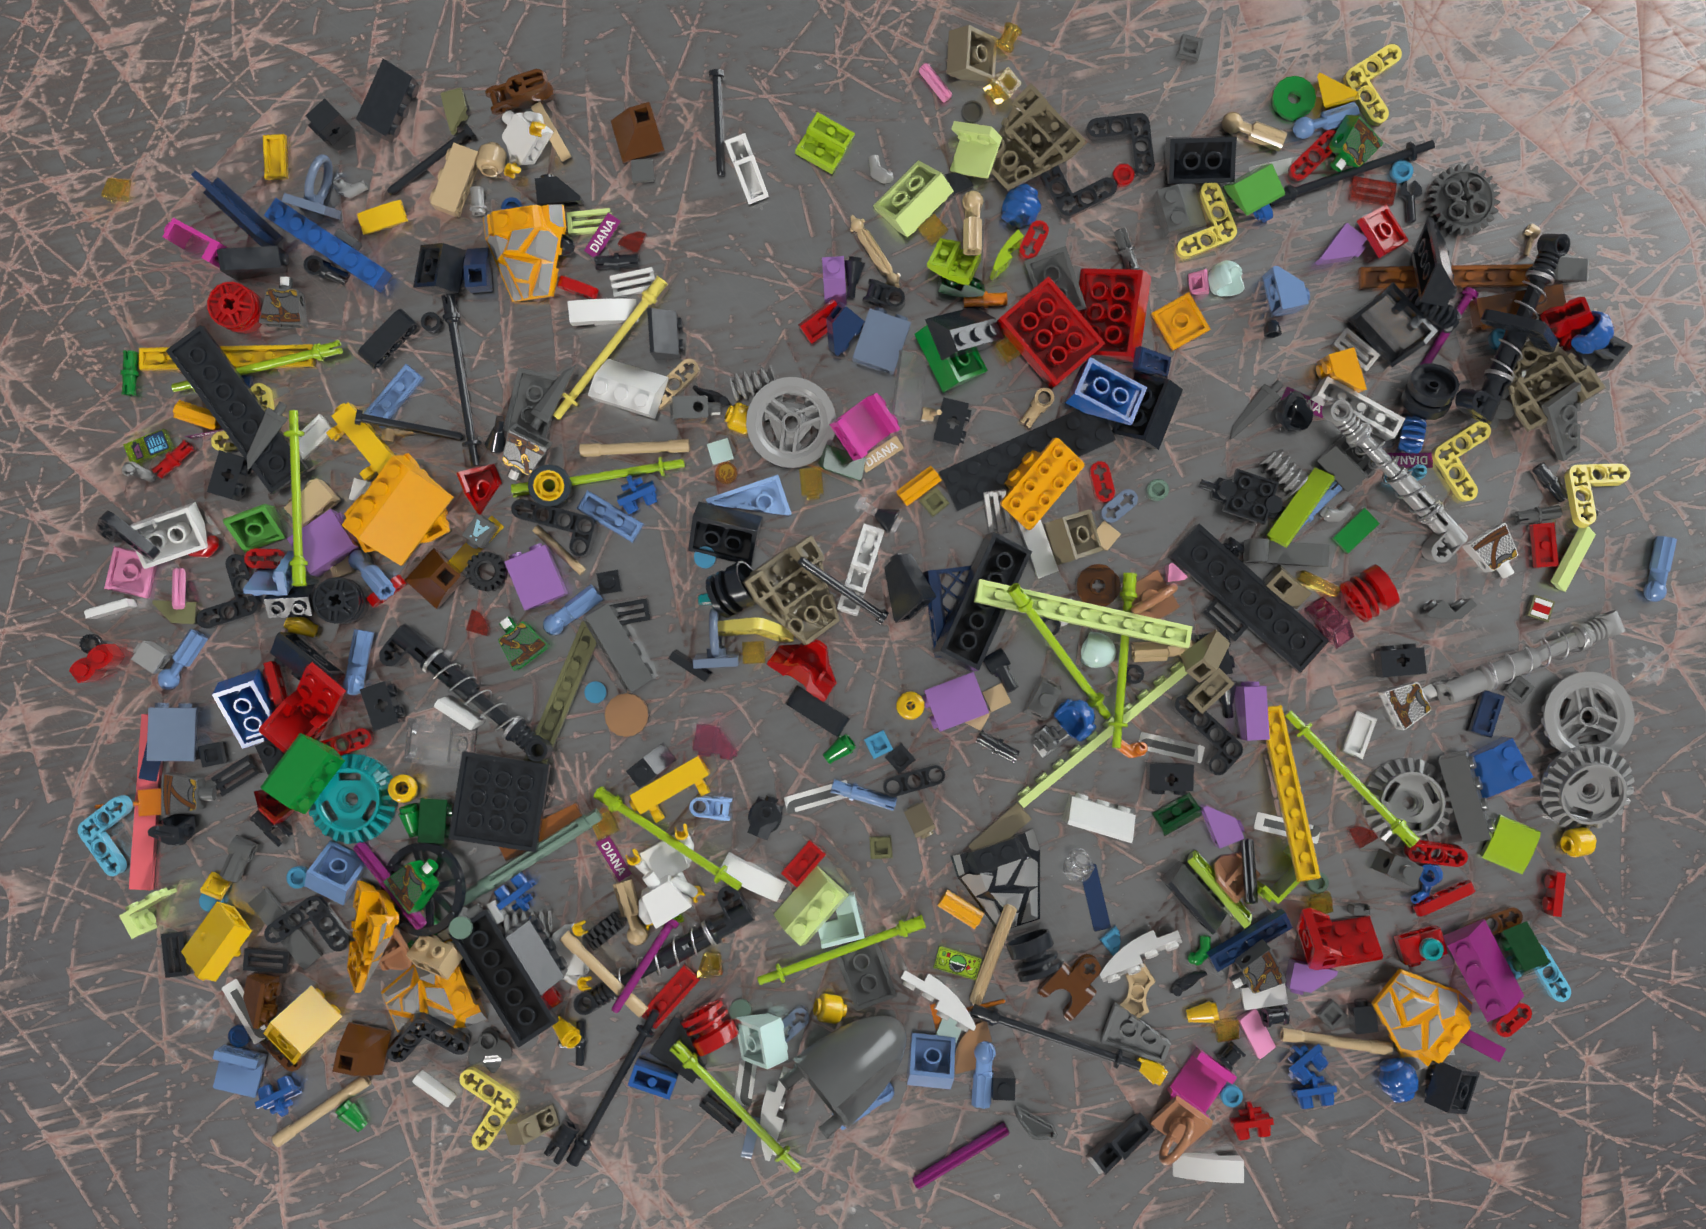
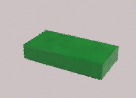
M1362 508L1332 539L1348 554L1380 523L1366 508Z

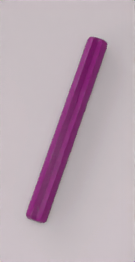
M358 842L353 847L355 853L416 930L423 928L427 924L426 919L420 912L411 914L406 912L384 883L391 876L365 842Z
M1001 1123L913 1177L915 1187L917 1189L923 1188L1008 1136L1010 1132L1006 1124Z

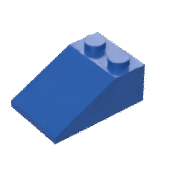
M1090 357L1080 367L1065 403L1090 415L1132 425L1147 387Z
M259 669L218 682L212 693L242 749L268 740L259 732V728L276 709L274 702L269 697L270 688Z
M1501 737L1469 754L1475 758L1476 777L1479 776L1482 781L1483 789L1480 790L1482 798H1489L1512 789L1533 778L1513 738Z

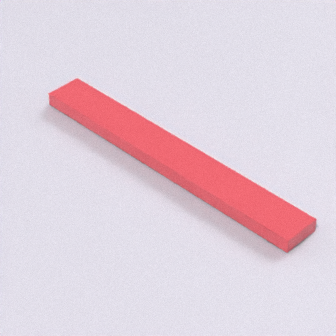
M141 714L135 801H138L137 790L161 788L163 761H161L156 782L139 779L147 743L148 714ZM135 806L129 889L151 891L154 890L157 839L148 836V830L152 826L158 825L159 815L139 817L138 806Z

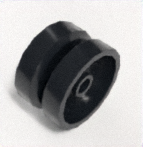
M1425 363L1417 366L1412 371L1408 383L1403 390L1401 400L1403 406L1412 415L1425 420H1436L1444 417L1449 411L1452 401L1459 391L1460 384L1457 376L1448 368L1435 363Z

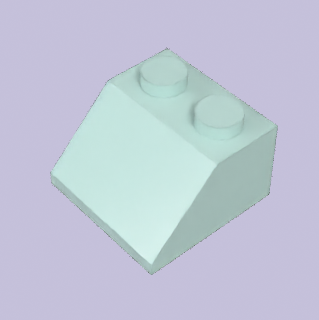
M767 1013L734 1018L735 1025L739 1030L738 1041L742 1060L767 1070L788 1060V1046L785 1041L784 1024L781 1017Z

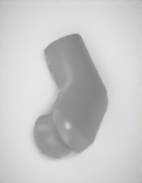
M1345 501L1338 509H1330L1328 506L1323 507L1320 515L1327 522H1340L1354 507Z

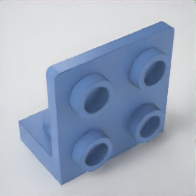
M288 550L276 569H256L243 588V593L254 596L263 594L274 596L288 595L293 587L292 566H289V561L294 557V551Z
M226 1044L214 1050L213 1059L218 1060L219 1063L213 1088L255 1098L258 1094L267 1054Z

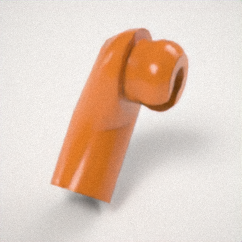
M1121 739V749H1116L1128 758H1136L1145 755L1148 751V746L1144 742L1127 744Z

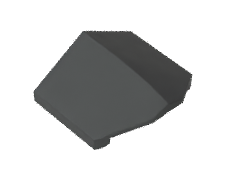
M1613 336L1609 344L1603 349L1594 350L1590 354H1583L1579 351H1576L1582 365L1585 367L1588 365L1595 373L1614 370L1633 348V345Z
M1015 1106L1014 1112L1031 1139H1056L1058 1134L1053 1125Z

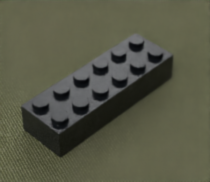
M996 532L986 534L933 653L969 671L980 670L1006 609L974 602L978 580L982 579L1009 586L1019 583L1032 554L1031 550Z
M485 909L470 919L473 924V930L467 938L456 939L450 933L448 934L519 1048L560 1020L543 994L539 997L536 996L502 941L506 935L505 930L500 923L497 924L489 909Z

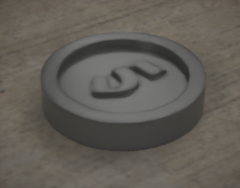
M975 100L967 101L961 111L963 119L969 123L978 122L983 115L982 105Z

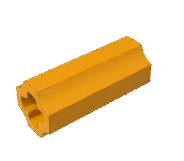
M181 400L174 406L173 418L214 431L219 430L221 427L209 409Z
M930 465L899 488L896 493L907 507L942 480Z
M948 889L943 893L937 904L938 907L973 929L979 925L984 916L982 910Z

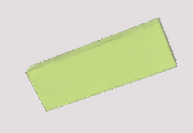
M1589 526L1578 528L1551 579V583L1558 590L1566 592L1596 535Z

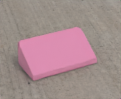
M1251 1009L1236 1017L1258 1059L1265 1057L1276 1047L1267 1028L1262 1024L1257 1009Z

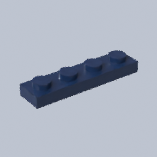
M1281 908L1206 953L1215 970L1219 972L1233 964L1237 957L1263 939L1268 943L1293 927L1286 912Z

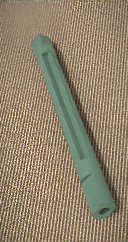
M595 808L586 815H582L539 842L537 852L525 851L477 881L476 884L466 889L463 906H466L483 894H487L592 828L593 825L602 820L600 812Z

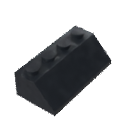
M1428 217L1411 254L1420 302L1447 307L1450 299H1453L1456 295L1457 286L1454 284V274H1452L1451 270L1452 263L1449 261V251L1447 250L1446 242L1433 218Z

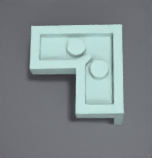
M854 891L847 893L849 896L837 908L838 918L827 920L818 930L822 949L865 938Z

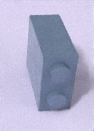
M870 308L853 355V362L894 375L911 322L902 315L896 314L895 317L888 315L887 311L882 308Z
M155 703V707L148 708L147 761L196 760L198 707H192V703H178V707H169V703Z

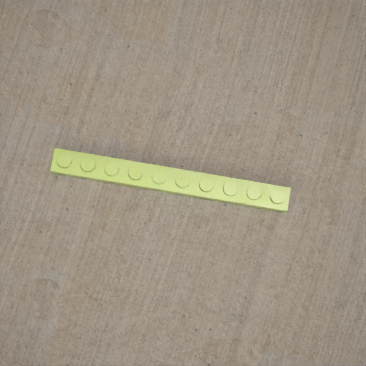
M982 579L978 580L974 602L1019 612L1016 608L1017 604L1007 593L1009 585ZM1022 589L1028 597L1033 599V608L1040 617L1188 649L1190 646L1192 626Z
M1181 661L1170 668L1172 672L1166 677L1161 675L1153 682L1155 686L1149 691L1147 689L1141 691L1136 696L1138 700L1132 705L1130 703L1124 705L1123 723L1127 724L1188 674ZM1113 716L1102 724L1104 728L1099 732L1093 731L1086 738L1087 742L1082 746L1079 744L1074 746L1069 751L1070 755L1065 760L1062 758L1057 760L1052 765L1053 769L1048 774L1045 772L1040 774L1035 779L1037 783L1030 788L1029 786L1023 788L1018 793L1019 797L1016 799L1020 805L1025 808L1113 735V727L1108 726L1109 722H1114Z

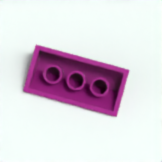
M1483 918L1443 936L1486 1021L1489 1022L1508 1014L1524 997V994L1485 919Z

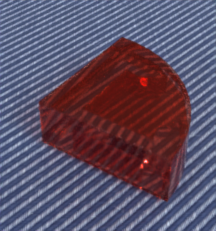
M639 231L630 233L619 240L618 246L635 254L639 253L647 234Z
M472 609L466 630L489 636V626L486 619L480 612Z
M1354 826L1347 829L1359 849L1378 839V836L1373 831L1365 827Z

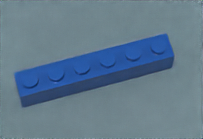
M277 198L274 199L264 214L271 222L380 293L392 277V274Z

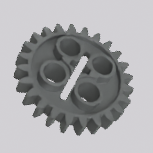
M1458 164L1454 169L1449 167L1446 172L1443 171L1439 174V178L1433 180L1435 186L1429 188V191L1433 194L1427 197V200L1432 201V203L1427 208L1434 209L1430 217L1437 216L1435 224L1443 223L1441 230L1449 227V234L1457 230V236H1461L1464 231L1466 236H1469L1473 232L1478 233L1481 231V228H1486L1488 222L1495 219L1493 215L1499 210L1494 206L1501 203L1495 197L1500 192L1493 190L1498 185L1497 183L1490 184L1493 176L1484 177L1486 170L1478 173V166L1470 170V164L1465 165L1463 169ZM1469 184L1475 186L1476 192L1469 188ZM1448 187L1453 189L1454 195L1448 193ZM1473 205L1479 208V213L1473 210ZM1451 208L1458 212V217L1452 214Z

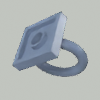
M321 154L312 161L305 179L303 199L284 193L282 202L339 220L341 211L323 205L332 182L333 166L331 159L327 155ZM323 164L324 174L322 184L319 192L317 193V195H315V178L319 168Z
M714 607L709 611L710 647L706 648L707 653H697L695 655L693 669L735 667L739 665L741 660L740 651L726 652V647L722 646V636H718V621H721L720 614Z

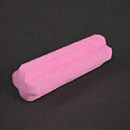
M929 63L923 64L919 68V73L941 101L947 102L952 97V92Z
M174 568L172 571V606L176 610L184 609L186 572L183 568Z

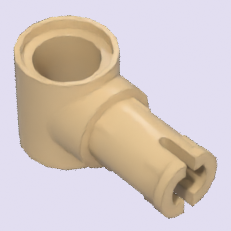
M1048 388L1039 389L1031 400L1030 407L1019 421L1024 424L1029 418L1030 420L1026 426L1031 428L1041 413L1044 414L1046 409L1053 403V392ZM1043 391L1048 392L1051 396L1050 402L1047 404L1040 403L1038 400L1039 393Z

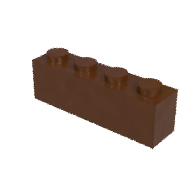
M1563 284L1546 286L1543 291L1547 296V301L1537 305L1535 309L1539 317L1547 309L1563 306L1566 303ZM1526 290L1472 300L1469 303L1473 328L1481 327V330L1494 328L1480 321L1485 309L1516 315L1520 303H1516L1514 300L1522 301ZM1543 293L1538 303L1543 302L1545 300V296ZM1535 313L1532 316L1533 319H1537Z

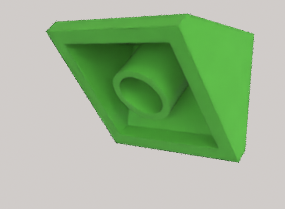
M1273 164L1261 165L1235 179V182H1230L1223 186V189L1246 216L1285 195Z
M262 504L223 519V523L244 553L250 549H257L286 538L275 506Z

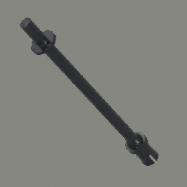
M1433 140L1415 146L1410 141L1406 144V149L1366 162L1360 167H1352L1296 187L1290 184L1284 187L1285 195L1269 203V205L1273 207L1287 201L1293 202L1297 195L1405 158L1416 161L1417 154L1434 149L1435 143Z
M446 294L447 297L441 295L444 309L442 317L449 326L467 441L462 443V447H468L471 467L480 466L477 446L481 445L482 441L476 440L457 326V322L461 317L460 313H457L455 294Z
M973 1004L970 1016L988 1022L990 1026L1001 1024L1112 1061L1113 1067L1116 1069L1121 1064L1138 1071L1140 1070L1141 1062L1122 1056L1123 1051L1121 1049L1113 1053L1002 1016L998 1009L993 1008L991 1010Z
M652 1009L644 1025H637L636 1030L639 1034L583 1135L576 1137L574 1141L575 1145L566 1158L570 1165L579 1166L583 1155L590 1149V1138L647 1037L653 1038L654 1032L651 1029L660 1014L658 1010Z

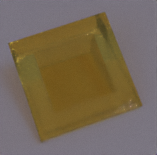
M108 178L101 197L111 201L129 202L131 180Z
M1008 338L1003 339L993 347L1005 366L1021 355Z
M1326 890L1320 894L1306 896L1309 908L1325 914L1333 912L1332 896L1329 891Z
M704 953L697 978L721 976L720 953Z
M1236 1017L1214 1021L1218 1043L1239 1039V1021Z

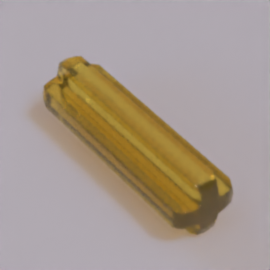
M1302 570L1298 575V581L1329 596L1337 597L1340 592V586L1306 570Z

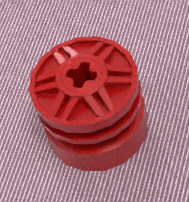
M224 282L217 285L210 292L207 300V310L210 317L218 325L238 334H250L257 331L262 325L259 323L263 299L254 291L236 282Z
M1376 564L1361 571L1360 578L1353 576L1350 578V581H1344L1340 585L1341 593L1347 605L1364 623L1372 620V616L1377 617L1380 614L1379 608L1387 611L1399 604L1400 601L1399 594L1392 580Z
M722 999L707 1002L697 1007L681 1021L683 1028L690 1027L686 1031L688 1036L699 1034L692 1042L699 1056L707 1055L719 1049L739 1034L733 1019L721 1020L728 1013L727 1008L719 1010L724 1005Z

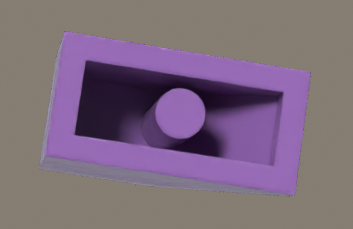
M1345 223L1315 263L1317 265L1349 261L1354 256L1359 257L1366 248L1363 244L1367 238L1348 223Z
M844 256L822 257L825 304L833 299L837 304L841 302L847 305Z
M1204 804L1199 805L1216 847L1223 848L1244 839L1242 832H1245L1240 820Z
M1289 958L1285 976L1287 982L1285 985L1290 988V992L1295 994L1312 993L1336 977L1338 971L1334 968L1322 970L1309 969L1307 962Z

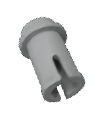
M470 187L472 206L469 209L472 211V215H485L487 207L484 204V187Z

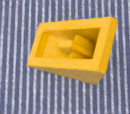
M1320 72L1317 75L1326 111L1358 100L1359 94L1354 89Z

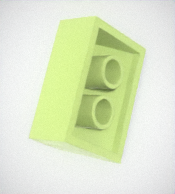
M918 160L873 207L898 232L909 237L947 200L953 189L941 172Z
M816 866L773 915L783 930L800 946L808 943L849 894L820 867Z

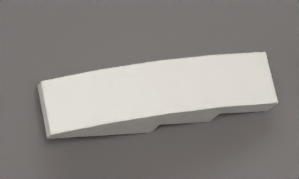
M1015 519L1025 547L1032 551L1030 559L1037 578L1039 579L1058 572L1059 570L1041 520L1032 530H1027Z
M867 524L863 525L844 584L862 598L864 597L885 531ZM841 594L837 610L858 616L860 606Z

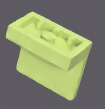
M954 121L951 129L958 135L960 141L950 171L952 173L988 179L1002 137L991 126Z
M163 888L159 891H154L145 896V899L125 907L126 912L119 915L131 939L158 928L155 916L147 908L176 893V888L171 890Z

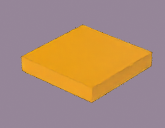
M1190 292L1150 314L1171 352L1211 330Z

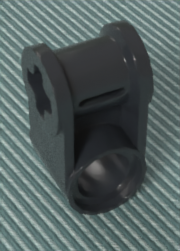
M869 279V288L866 296L862 299L863 302L891 311L903 309L905 306V294L902 289L875 279ZM893 295L901 297V301L897 304L891 303L889 299Z

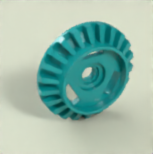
M362 754L341 755L345 760L308 812L314 820V825L322 831V834L329 836L332 840L343 842L344 844L363 843L383 833L394 819L398 802L394 801L388 793V784L393 776L382 763L372 757ZM340 773L361 774V780H340ZM349 793L357 795L358 801L355 805H350L347 802V795ZM327 800L338 817L336 821L330 817L326 810L325 801ZM375 801L376 808L368 821L364 820V814L371 802Z

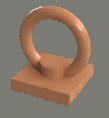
M1158 570L1138 580L1135 590L1137 599L1132 602L1131 613L1161 619L1180 608L1173 596L1178 590L1177 584L1171 583L1167 585Z
M1178 1095L1159 1110L1150 1121V1125L1166 1135L1159 1151V1160L1163 1165L1174 1163L1191 1144L1212 1127L1213 1120ZM1176 1142L1178 1145L1168 1154L1172 1143Z

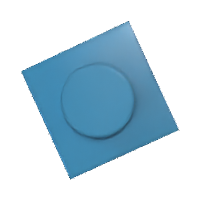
M884 730L864 739L873 759L893 750Z

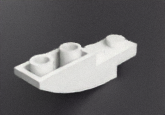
M1154 930L1128 943L1106 964L1100 973L1102 981L1113 983L1120 980V976L1126 973L1129 975L1137 974L1141 971L1142 967H1145L1141 958L1151 959L1158 956L1159 951L1177 949L1179 944L1182 943L1178 930L1159 938L1156 937Z
M906 970L903 971L900 979L903 980L902 985L912 991L916 987L923 992L921 996L931 1002L934 999L938 1000L934 1006V1009L938 1011L937 1016L946 1021L949 1018L957 1022L955 1026L965 1032L968 1029L975 1030L976 1026L969 1012L947 986L930 974H927L924 980H921Z
M783 1066L779 1079L791 1069ZM779 1080L776 1087L770 1084L767 1085L760 1125L776 1141L779 1134H784L787 1126V1121H784L785 1113L778 1111L783 1110L786 1098L783 1097L785 1087ZM761 1139L765 1160L770 1161L771 1156H776V1153Z

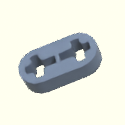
M1126 489L1116 495L1102 507L1100 511L1101 519L1107 523H1114L1137 504L1138 496L1136 492ZM1124 494L1126 496H1132V499L1130 500L1132 503L1131 505L1129 503H1126L1123 506L1119 504L1124 500ZM1117 507L1118 510L1114 513L1115 518H1107L1106 514L1108 512L1106 509L1111 510Z
M804 1006L793 1008L781 1019L784 1029L788 1025L791 1026L788 1030V1036L784 1035L786 1042L790 1041L809 1023L810 1012ZM795 1013H805V1021L798 1020L794 1024L793 1021L796 1019Z
M751 1115L760 1124L761 1117ZM749 1126L747 1127L741 1157L751 1159L757 1134Z

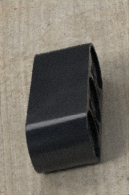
M403 309L396 310L360 347L358 355L373 369L379 368L413 334L418 324Z
M796 685L785 702L786 705L836 737L840 736L850 718Z
M930 764L891 775L884 780L883 790L888 796L896 797L932 787L944 781L945 771L938 764ZM934 768L941 771V776L937 780L929 778V772ZM913 774L920 777V782L916 786L908 784V778ZM894 780L899 783L897 791L890 792L887 790L886 786L889 781Z

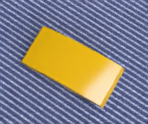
M401 200L357 213L363 235H370L408 221Z

